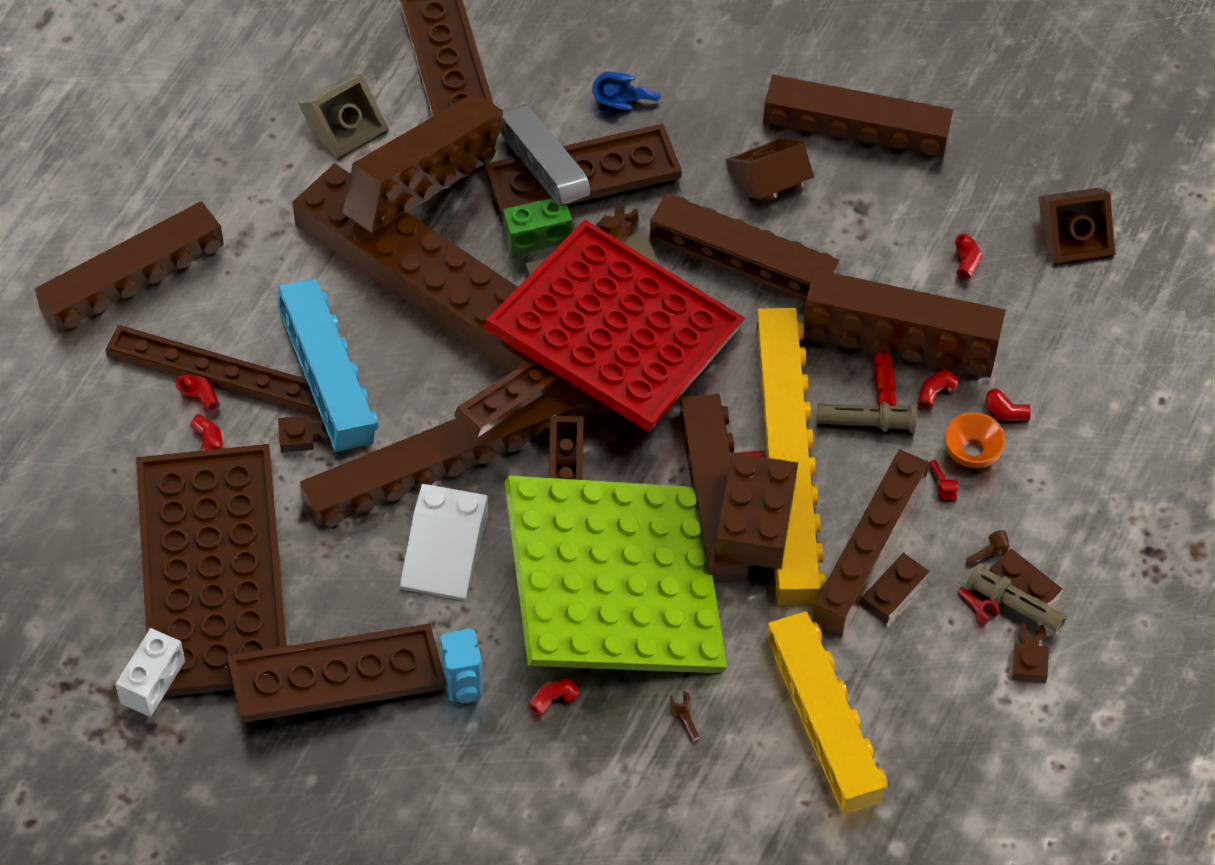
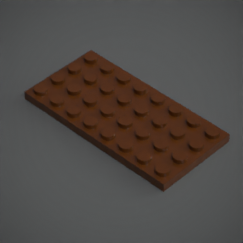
M269 444L136 457L146 634L152 628L181 641L185 658L183 666L163 697L232 690L226 664L227 655L287 646Z

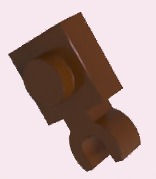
M619 205L614 210V216L605 215L595 226L624 243L633 233V226L639 222V212L635 208L631 213L625 214L624 205Z
M311 415L278 418L281 453L314 450V441H319L325 445L332 444L328 433L324 432L326 428L322 418L316 423H312Z
M1026 623L1020 625L1018 640L1021 644H1014L1012 680L1046 683L1048 678L1049 647L1040 646L1045 636L1044 625H1039L1036 636L1027 634Z

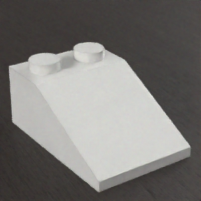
M428 484L421 485L400 582L401 590L466 602L488 520V495Z

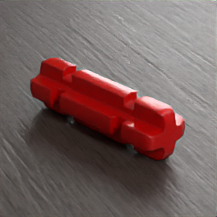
M879 352L875 355L874 360L877 395L879 396L878 406L883 404V402H888L890 406H896L894 368L892 367L893 357L889 352Z

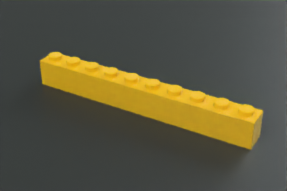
M762 308L757 311L756 334L766 458L798 462L782 569L774 568L777 606H808L815 604L826 583L825 572H819L818 563H823V544L816 543V534H820L821 521L820 514H814L813 505H818L817 485H811V477H815L816 463L815 457H809V449H813V430L807 429L806 421L811 420L810 401H804V394H808V374H802L801 368L806 366V348L800 347L799 340L804 338L803 320L797 321L796 308Z

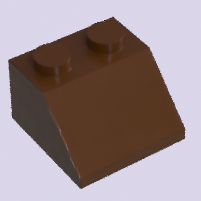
M779 138L726 159L728 167L746 195L751 198L760 199L761 202L778 197L777 192L788 189V191L800 189L806 185L805 181L814 178L805 144L800 141Z
M1092 188L1039 196L1041 227L1053 263L1116 254L1110 192L1101 188Z

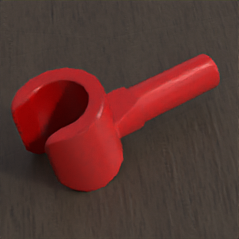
M931 460L929 466L938 483L939 499H957L956 491L959 489L957 479L946 480L937 461Z
M964 586L958 589L957 592L976 610V620L980 624H988L990 621L989 616L983 610L989 611L994 617H997L999 614V606L994 601L986 600L982 602Z

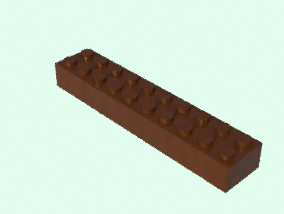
M336 163L328 168L292 202L295 225L511 373L531 360L527 355L483 329L486 319L518 287L409 213L401 214L387 226L383 225L372 233L343 214L350 173Z

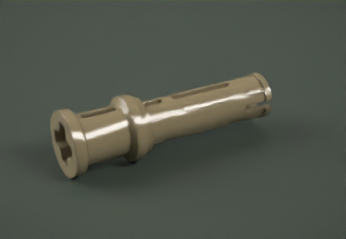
M883 402L880 406L818 403L817 424L879 427V430L887 432L889 428L908 429L910 433H915L916 404L911 403L909 407L890 406L888 402Z
M979 563L968 578L967 590L971 592L976 590L991 598V601H994L997 605L1004 603L1026 617L1053 630L1056 634L1061 631L1068 617L1066 613H1062L1038 598L1013 586V582L1009 577L1004 576L1002 578L987 570L986 565L983 563Z

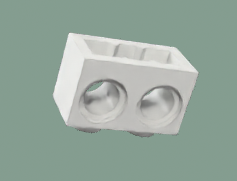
M152 628L149 629L115 683L120 704L147 716H152L185 662L181 641Z

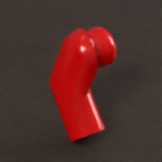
M963 233L955 239L956 250L962 260L956 273L961 279L969 280L982 259V253L975 240L971 239L969 234Z
M941 370L925 380L917 405L921 409L931 410L938 391L944 388V390L950 392L957 387L959 382L957 376L953 375L950 370Z
M182 374L177 378L176 388L186 396L200 399L205 411L212 412L220 406L219 400L206 378Z
M991 389L987 392L986 405L999 420L1030 421V404H1013L999 389Z
M195 415L190 423V428L203 435L204 443L201 445V451L222 449L224 437L221 428L202 415Z
M561 678L545 683L528 703V708L534 714L541 716L555 698L561 696L565 702L573 701L578 696L579 689L573 684L574 681L569 678Z

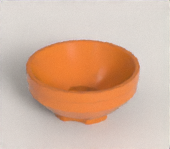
M977 412L964 413L954 418L947 426L945 446L948 454L957 463L969 468H983L993 464L1001 456L1005 446V433L1001 425L994 418L986 414ZM974 443L981 447L982 453L977 456H971L964 451L963 447L966 444Z

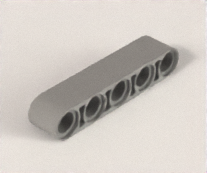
M527 104L503 112L501 120L502 129L500 132L502 137L552 199L556 201V204L561 206L590 195V185L583 170Z

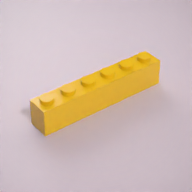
M807 611L769 622L766 640L842 814L845 815L882 803L885 788L888 787L886 775L881 767L877 768L873 760L874 750L869 738H863L859 729L861 728L860 717L855 708L850 709L846 700L848 699V692L842 679L837 680L833 671L835 670L834 659L829 650L825 651L821 644L822 634L818 623L811 621Z

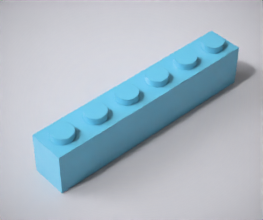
M316 278L279 285L277 307L335 452L373 444L374 432L379 428L377 414L374 410L370 411L367 390L365 386H360L358 382L356 363L349 360L347 341L344 337L340 338L338 320L334 313L331 314L328 309L329 300L326 291L320 289Z

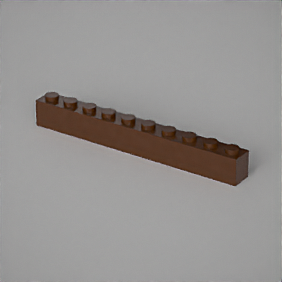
M564 380L479 437L455 418L300 481L301 497L318 530L326 526L332 527L342 522L343 519L355 514L367 513L377 505L387 501H396L403 497L404 494L421 489L422 484L432 485L434 482L448 476H457L472 466L489 463L499 455L518 451L524 445L538 439L544 440L549 438L550 416H584L585 421L597 415H606L613 409L567 380Z

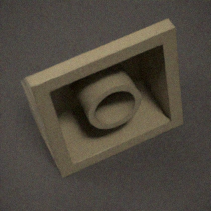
M348 74L298 103L311 131L336 158H340L389 129L362 74Z

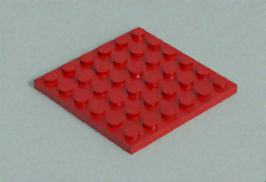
M584 220L486 319L483 329L650 432L741 328L745 317L587 220Z

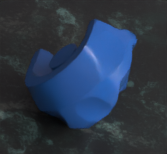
M610 71L600 73L592 85V93L598 102L618 110L632 109V106L626 103V101H637L640 99L659 101L661 97L659 93L650 91L644 86L639 88L632 86L630 82L636 78L626 73Z

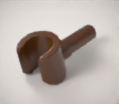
M999 530L990 534L988 539L991 545L966 558L967 563L972 565L993 554L995 556H1003L1008 552L1009 539L1006 531Z
M682 691L683 704L675 703L671 695V714L681 718L692 741L698 740L700 737L690 715L691 698L689 693Z

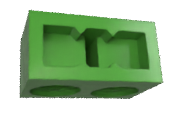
M550 198L503 209V233L511 256L559 246L572 233V217L567 204L559 206L555 200Z

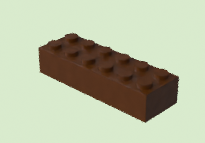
M474 92L357 160L352 165L343 214L372 233L383 225L387 226L401 214L408 213L413 207L424 200H429L442 189L449 188L462 177L469 176L483 164L490 163L496 153L495 145L497 136L502 129L501 120L504 111Z
M814 269L805 305L804 337L816 342L824 341L842 345L849 349L856 348L871 351L875 354L889 352L894 357L903 358L910 362H922L936 365L942 369H955L975 376L991 377L1006 309Z

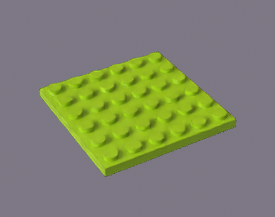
M508 476L505 481L528 666L723 673L726 670L727 662L713 575H708L706 551L704 550V539L699 519L695 487Z

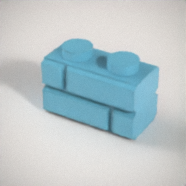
M469 628L443 633L440 636L442 669L446 680L449 701L460 703L472 702L483 695L482 660L475 630Z

